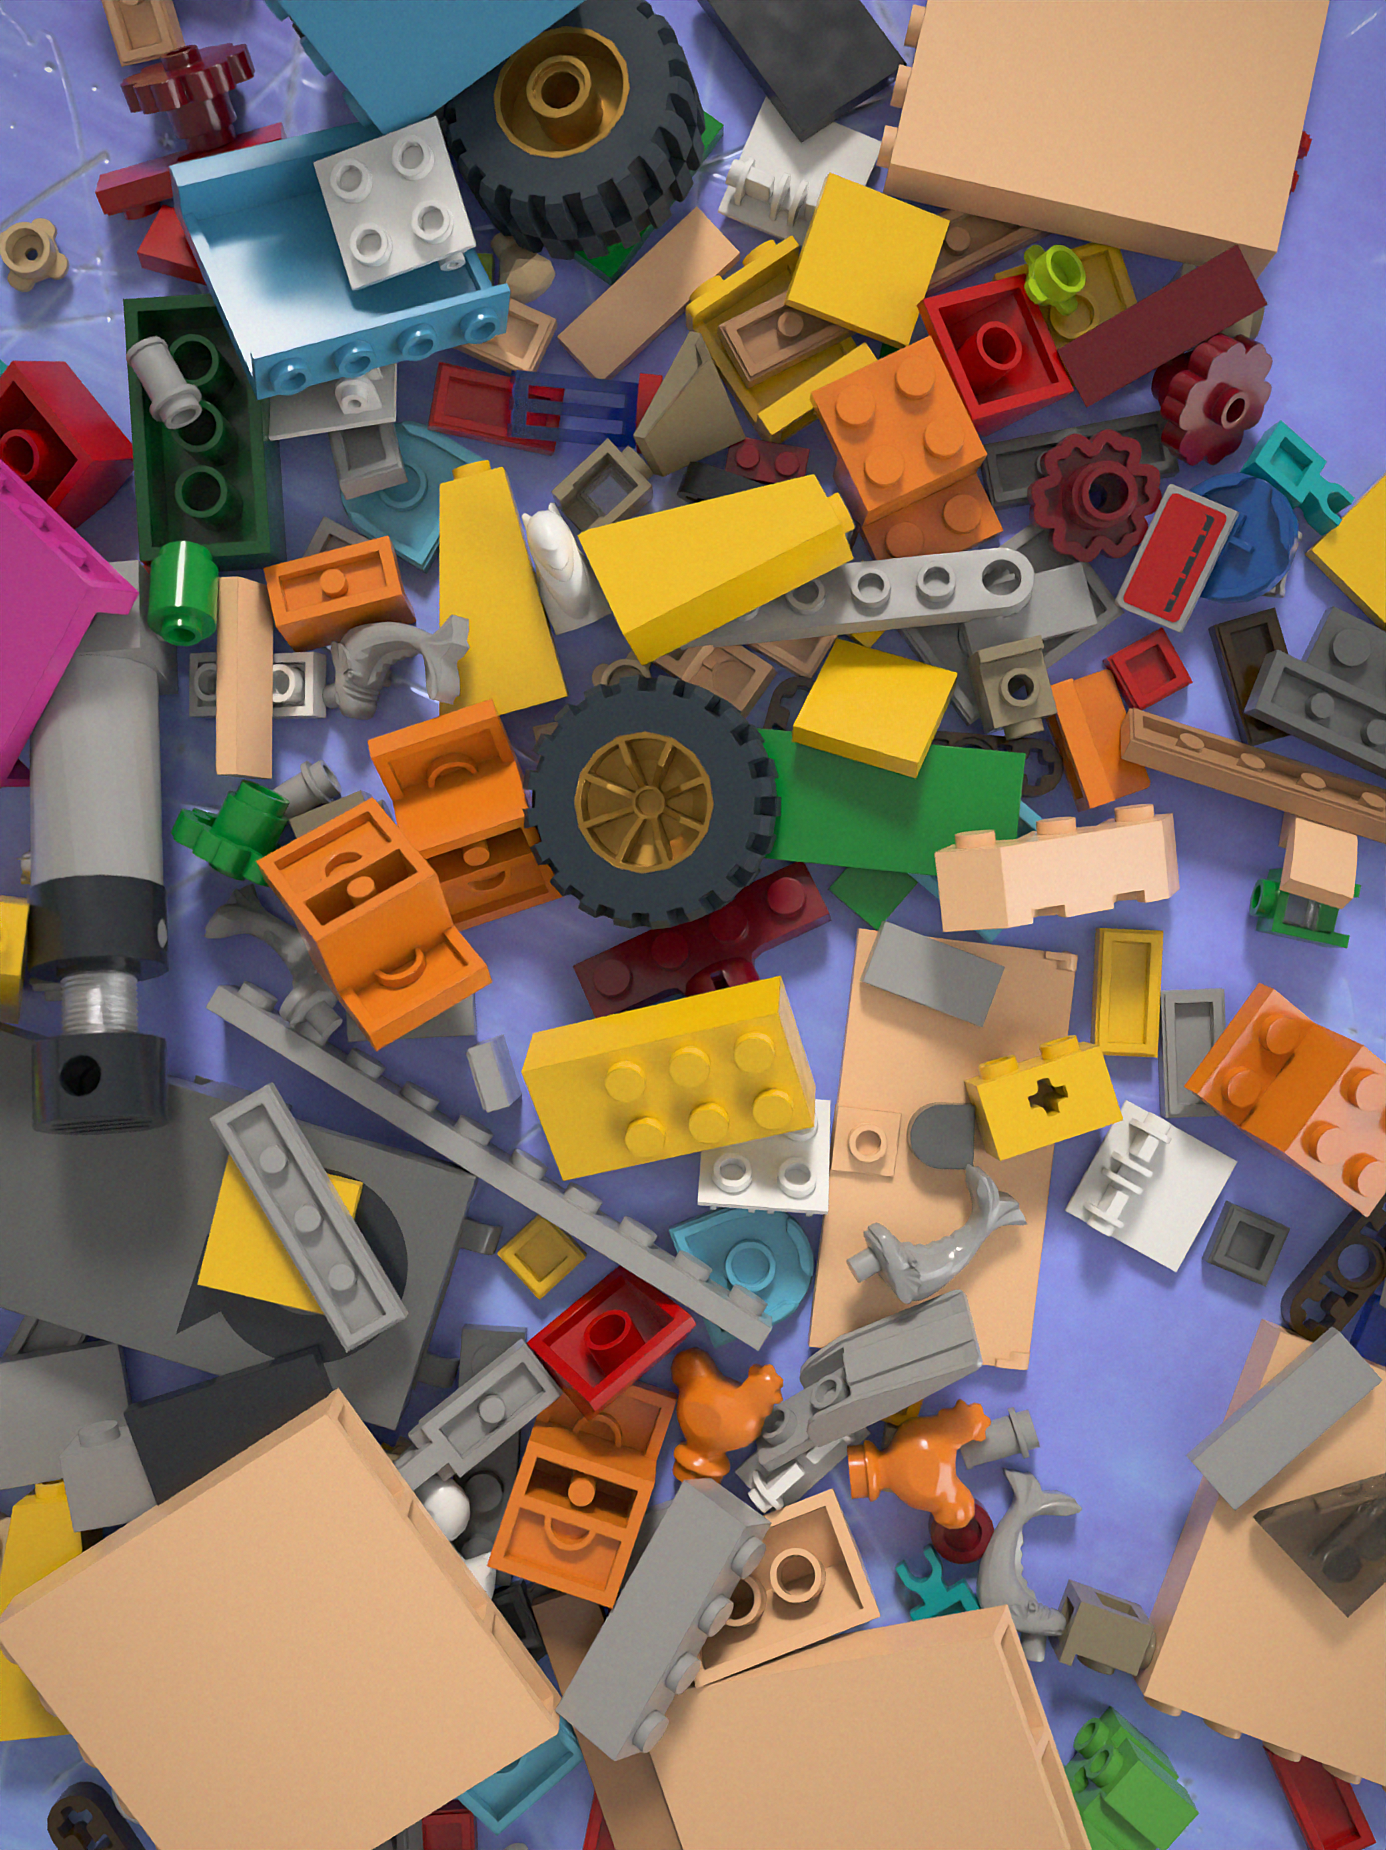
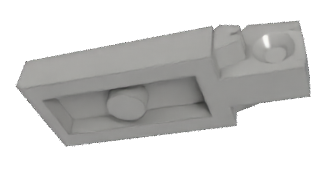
M521 1338L418 1421L419 1424L407 1434L413 1444L392 1463L413 1491L436 1472L443 1481H446L456 1473L459 1477H462L558 1399L563 1391Z

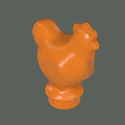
M693 1347L677 1353L670 1368L672 1382L679 1389L676 1406L677 1420L687 1440L682 1441L674 1448L673 1456L675 1462L672 1472L682 1483L684 1480L712 1478L721 1485L723 1476L730 1472V1461L726 1452L746 1447L761 1435L765 1417L772 1413L774 1404H780L783 1401L781 1394L783 1379L776 1373L773 1365L766 1364L761 1366L760 1364H753L748 1371L749 1377L741 1383L724 1376L708 1352L698 1347Z
M959 1399L954 1407L939 1410L938 1415L911 1417L902 1422L895 1431L888 1447L879 1450L869 1440H864L863 1444L847 1445L852 1499L868 1498L870 1502H873L879 1497L883 1489H891L906 1505L932 1513L934 1520L940 1525L949 1529L965 1527L975 1515V1500L970 1490L956 1475V1452L961 1446L972 1440L980 1442L985 1440V1431L990 1426L991 1419L984 1414L981 1404L974 1402L967 1405L962 1399Z

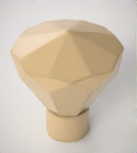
M500 232L493 237L490 245L499 259L498 285L508 284L511 290L510 298L522 304H527L545 293L556 275L551 261L518 246L513 236H504Z

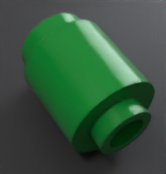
M171 542L160 548L158 557L151 563L147 622L153 632L170 644L177 646L195 645L211 636L216 630L219 570L213 562L211 552L207 548L193 542Z

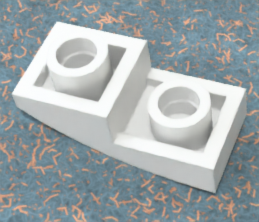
M217 652L190 653L189 717L216 718ZM317 652L273 653L272 719L326 718V705L323 701L322 693L326 686L327 655Z

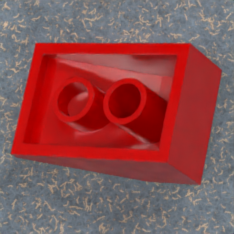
M11 361L0 377V459L75 530L106 505L134 471L132 443L65 361Z

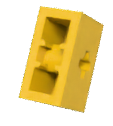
M1069 1035L1039 1045L1041 1055L1017 1063L1015 1055H1008L980 1064L978 1066L980 1075L966 1079L964 1083L970 1102L975 1105V1118L986 1153L1002 1161L1123 1121L1099 1045L1084 1041L1078 1043L1076 1035ZM1037 1081L1052 1086L1053 1090L1043 1096V1107L1028 1100L1029 1096L1038 1092Z

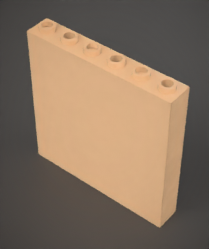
M927 0L926 7L913 4L904 46L916 49L912 67L899 64L890 106L902 108L898 128L885 125L876 166L888 169L883 194L1172 261L1194 264L1196 266H1201L1238 244L1255 280H1257L1278 250L1330 0Z
M1261 1319L1223 1422L1314 1342L1303 1338L1291 1329ZM1363 1357L1383 1381L1236 1511L1211 1483L1202 1476L1149 1617L1156 1635L1153 1658L1145 1670L1139 1669L1137 1676H1132L1144 1695L1143 1699L1150 1706L1165 1714L1180 1716L1182 1710L1202 1717L1203 1722L1208 1727L1226 1737L1240 1739L1242 1733L1263 1740L1266 1748L1285 1759L1299 1762L1303 1755L1321 1762L1328 1772L1346 1782L1360 1784L1361 1779L1364 1778L1382 1785V1789L1386 1792V1365Z
M339 1388L329 1393V1396L161 1505H156L14 1596L0 1616V1649L11 1663L18 1665L38 1690L43 1707L48 1713L58 1717L76 1740L80 1754L85 1762L99 1770L117 1794L119 1805L124 1813L138 1821L154 1842L156 1850H373L551 1739L559 1731L560 1715L555 1710L562 1697Z
M1008 1605L834 1635L699 1688H696L693 1680L683 1693L675 1695L664 1714L669 1719L666 1731L659 1742L649 1751L683 1850H1092Z

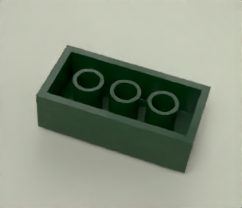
M211 293L123 299L126 354L133 345L146 338L160 337L162 340L164 339L171 356L187 384L195 385L200 391L201 400L199 404L202 408L201 414L188 425L176 429L167 428L164 422L156 421L151 415L150 406L152 401L134 369L127 362L140 562L146 566H151L153 560L158 557L160 548L176 541L193 542L207 548L211 552L213 562L216 564L219 572L263 569L264 567L287 562L279 440L270 441L268 437L271 397L260 400L256 399Z

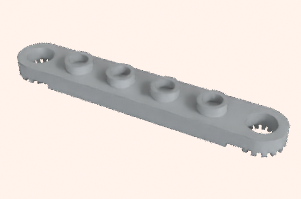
M991 548L845 563L679 648L686 650L688 649L687 647L707 645L723 647L971 622V619L997 618V616L1006 618L1010 617V614L1019 613L1023 607H1026L1033 591L1034 570L1029 560L1023 554L1010 548ZM998 568H1002L1001 571L1004 572L1007 569L1009 574H1015V579L1019 580V587L1011 594L995 595L989 592L983 585L982 580L985 578V574L989 575L991 570L996 572Z

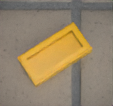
M1095 928L1090 1043L1099 1045L1103 1055L1158 1058L1163 931Z

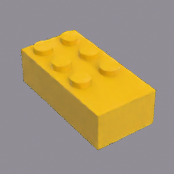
M781 976L535 1032L532 1035L521 1071L563 1181L814 1127L816 1085Z

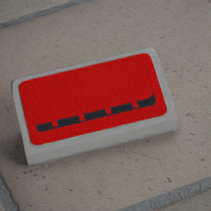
M1169 484L1114 604L1129 612L1183 633L1239 512L1174 484Z

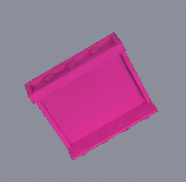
M1 459L0 788L30 787V770L18 757L95 613L128 615L139 592Z

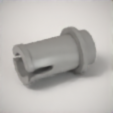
M149 337L136 343L128 350L126 360L134 369L152 401L150 413L156 421L164 422L165 426L169 429H176L188 425L201 414L202 408L199 404L201 393L195 385L187 384L171 356L164 339Z
M319 760L313 765L305 761L300 766V773L272 789L289 800L290 804L284 814L288 819L309 812L321 804L331 803L335 801L334 796L342 792L339 781L323 760Z
M1014 1407L1008 1408L1009 1415L991 1420L990 1426L985 1431V1440L981 1442L972 1440L961 1446L960 1450L966 1469H973V1466L1022 1453L1024 1459L1030 1457L1028 1450L1038 1448L1040 1445L1028 1409L1016 1413Z

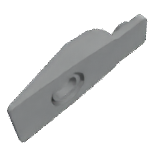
M952 1290L843 1334L809 1357L801 1366L799 1380L804 1390L775 1405L772 1413L765 1417L761 1435L756 1439L759 1464L766 1470L773 1471L815 1446H824L859 1431L977 1371L982 1366L983 1360L967 1295L962 1290Z

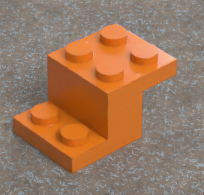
M931 335L811 392L809 400L838 458L832 477L851 517L861 525L859 533L873 561L968 551L999 536L1003 532L999 519L976 474L986 458L987 452Z
M493 699L367 740L371 759L393 802L397 826L436 872L453 924L459 932L564 897L549 882L555 876L549 865H538L530 849L533 845L542 842L538 827L524 828L525 814L522 809L532 808V798L530 790L522 789L524 774Z
M373 797L256 861L264 880L293 917L315 969L375 1051L380 1050L492 983L487 965L454 926L436 872Z
M1258 983L1184 1087L1265 1151L1311 1176L1350 1208L1368 1218L1386 1193V1063L1363 1044L1314 1023L1275 989Z
M636 1381L588 1422L563 1391L558 1399L540 1412L536 1417L487 1567L613 1609L655 1484L657 1458L677 1402V1393Z

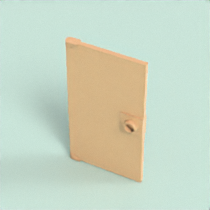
M857 928L838 1093L830 1144L828 1215L823 1214L807 1344L809 1347L823 1348L843 1334L952 1290L959 1289L967 1295L983 1360L982 1365L1028 1370L1055 1143L999 1161L986 1153L975 1118L973 1166L980 1167L993 1180L998 1191L1008 1193L1019 1203V1209L1023 1213L1027 1225H1006L992 1231L969 1264L944 1287L928 1298L905 1304L895 1295L878 1273L859 1283L850 1271L846 1260L868 1248L863 1231H866L868 1226L876 1222L885 1226L900 1242H911L913 1245H927L932 1241H938L945 1236H950L955 1230L962 1228L966 1224L972 1213V1201L965 1181L966 1169H937L920 1161L912 1153L907 1142L909 1121L918 1109L930 1103H971L964 1080L979 1076L978 1066L980 1064L1008 1055H1015L1017 1063L1041 1055L1039 1045L1068 1036L1078 955L1072 954L1069 951L1059 953L929 937L1005 967L983 1027L861 982L860 978L878 931ZM1037 1081L1038 1092L1029 1096L1028 1100L1043 1107V1096L1053 1090L1052 1086Z

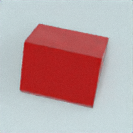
M1025 273L925 298L916 305L926 330L931 335L977 433L983 437L1067 397L1074 391L1039 305L1034 303L1025 291Z
M619 1265L527 1341L526 1344L586 1420L590 1422L680 1345L695 1328L696 1323L690 1314L659 1289Z

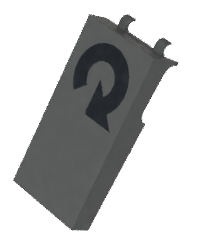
M0 1022V1308L218 1376L317 1346L333 1391L337 1388L340 1389L362 1421L394 1431L409 1405L412 1389H416L418 1381L441 1388L453 1386L460 1365V1358L441 1357L428 1351L457 1256L460 1247L481 1254H495L503 1230V1226L488 1225L467 1217L479 1177L453 1162L346 1135L295 1119L327 1174L363 1182L354 1221L408 1311L405 1319L346 1352L326 1316L323 1314L198 1285L223 1176L230 1154L209 1118L254 1092L197 1075L195 1076L194 1083L168 1075L169 1124L163 1127L139 1132L104 1135H60L37 1132L32 1128V1045L39 1040L50 1037ZM285 1103L291 1111L292 1105Z

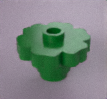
M242 779L236 792H228L218 815L197 808H193L192 811L182 808L170 833L176 842L192 849L194 855L209 862V866L219 873L239 881L248 879L258 885L270 887L264 880L256 861L281 848L278 841L289 821L288 817L284 814L290 802L282 795L265 786Z

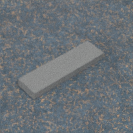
M274 1083L267 1084L209 1118L346 1352L405 1319L408 1311Z

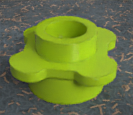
M1039 245L1030 246L1024 252V260L1028 265L1029 272L1024 285L1028 297L1036 304L1042 306L1052 305L1056 307L1060 314L1064 316L1070 315L1078 307V302L1074 295L1083 289L1086 282V274L1082 262L1071 249L1063 245H1054L1047 251H1044Z

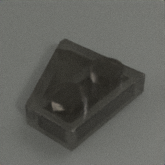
M1386 1473L1262 1509L1253 1516L1256 1522L1347 1618L1386 1582Z

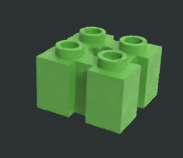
M1111 1705L1100 1718L1090 1719L1078 1731L1073 1744L1074 1749L1078 1753L1066 1766L1063 1764L1091 1849L1156 1850L1158 1848L1160 1850H1167L1199 1814L1187 1790L1177 1782L1179 1776L1168 1756Z

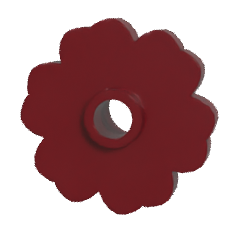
M226 43L198 49L197 45H188L162 54L160 56L161 62L147 66L141 70V73L125 78L120 85L131 113L142 111L146 115L166 111L176 138L184 139L189 153H199L221 147L237 138L232 124L237 120V116L228 91L237 87L236 84L253 78L256 71L246 44L233 46V43Z
M1219 333L1208 342L1197 346L1194 351L1183 353L1156 369L1152 379L1151 391L1161 407V417L1168 421L1161 434V443L1168 447L1172 456L1191 466L1197 465L1202 460L1213 466L1239 448L1244 430L1254 427L1261 419L1264 405L1267 403L1272 390L1271 384L1265 381V378L1272 367L1273 360L1266 353L1264 345L1243 334L1230 338Z
M1112 429L1100 431L1093 435L1090 440L1081 434L1074 433L1064 437L1056 447L1046 451L1041 456L1040 468L1044 478L1034 481L1027 489V499L1031 505L1029 520L1036 528L1050 529L1048 545L1053 553L1067 555L1068 558L1077 563H1088L1094 560L1099 553L1112 559L1124 557L1133 546L1142 543L1149 528L1144 516L1156 512L1162 500V494L1158 488L1160 486L1159 470L1150 464H1139L1142 449L1137 440L1122 437V435ZM1091 485L1095 486L1101 493V502L1096 509L1092 506L1089 499Z

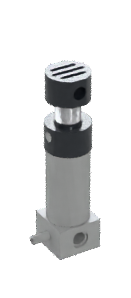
M139 560L109 562L139 592V595L128 615L95 613L30 735L31 888L27 891V903L30 904L27 925L28 972L32 977L40 980L62 983L61 988L63 989L61 991L63 995L61 997L63 1001L61 1003L63 1007L61 1009L63 1012L61 1015L63 1018L61 1029L64 1031L61 1034L62 1036L39 1040L32 1045V1128L37 1132L48 1134L104 1135L146 1131L169 1124L167 1042L164 1038L137 1033L139 1029L137 1027L138 1010L136 1008L138 1004L136 1002L138 999L136 996L138 993L136 990L138 987L136 984L138 981L162 976L169 971L167 891L165 886H163L159 695L178 694L177 645L166 642L148 626L150 575Z

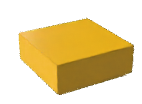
M538 1214L496 1253L539 1300L587 1256L585 1250L569 1233Z

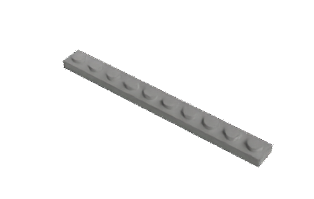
M244 981L241 988L237 985H219L205 1008L757 1351L760 1350L772 1330V1317L764 1312L768 1304L758 1295L738 1284H735L731 1291L727 1290L709 1278L713 1270L697 1257L683 1250H679L676 1257L653 1244L658 1236L642 1223L628 1216H625L622 1222L619 1223L599 1210L603 1201L592 1192L573 1182H570L565 1189L545 1177L544 1175L548 1167L534 1156L515 1148L512 1155L506 1153L490 1143L494 1134L479 1122L465 1115H460L456 1122L436 1109L440 1100L429 1091L409 1081H406L402 1088L382 1076L381 1074L386 1067L369 1054L356 1048H352L349 1054L327 1042L331 1034L327 1037H322L308 1021L290 1026V1023L281 1017L279 1011L274 1009L278 999L259 986Z

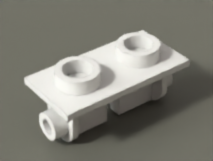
M865 1427L824 1446H815L773 1471H768L759 1464L758 1452L756 1450L735 1469V1473L751 1489L748 1495L753 1503L763 1513H766L768 1510L773 1512L798 1501L848 1455L847 1445H859L871 1433Z

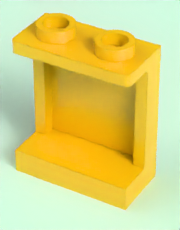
M789 236L777 245L774 240H768L760 244L744 258L742 262L743 268L725 280L718 275L698 286L689 297L691 303L685 308L687 329L701 333L720 378L760 438L764 441L780 444L818 419L809 400L811 392L877 361L866 342L857 346L850 336L749 389L745 387L717 335L718 325L788 290L800 246L793 236Z

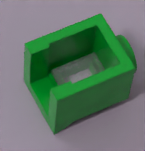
M1283 868L1269 869L1267 880L1260 878L1256 882L1252 891L1249 908L1251 916L1258 917L1255 931L1322 947H1348L1350 935L1334 932L1339 908L1279 890ZM1355 884L1353 898H1359L1361 885Z

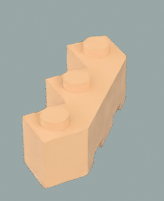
M1137 804L1114 808L1115 818H1109L1097 826L1076 827L1075 817H1056L1036 821L1037 831H1032L1018 839L996 841L995 830H977L955 834L956 844L935 852L943 932L1012 928L1033 924V918L1037 916L1058 915V917H1071L1114 909V903L1117 901L1137 900V902L1147 903L1169 899L1180 889L1173 813L1154 815L1153 804Z

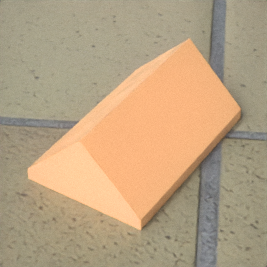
M833 1488L763 1515V1517L772 1522L762 1540L766 1545L764 1556L756 1569L747 1578L740 1579L729 1599L734 1604L730 1617L717 1634L712 1637L708 1636L697 1656L701 1661V1666L694 1679L696 1688L881 1617L861 1554Z

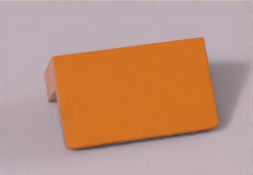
M389 535L263 568L276 628L294 652H305L331 645L332 641L340 642L350 629L363 624L397 622L409 625L416 622L414 609L404 592L395 548Z
M1104 669L1076 680L1070 678L1051 685L1058 713L1045 720L1054 745L1063 758L1064 774L1077 811H1085L1147 789L1150 786V779L1145 766L1121 759V724L1126 716V711L1112 672L1109 669Z

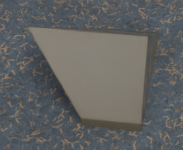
M689 331L633 435L646 462L655 475L667 476L688 466L690 462H697L746 439L701 333Z

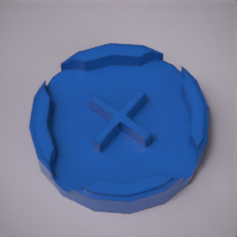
M1240 472L1215 475L1192 487L1189 490L1190 492L1239 512L1200 597L1221 604L1249 602L1272 590L1290 570L1299 545L1298 520L1287 497L1266 480Z

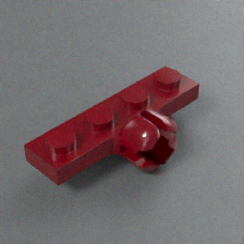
M795 862L744 887L735 895L733 901L719 910L691 922L669 928L651 929L573 965V968L595 1018L647 1007L671 995L681 994L686 998L759 981L761 979L755 969V959L760 954L830 922L831 917L805 862Z

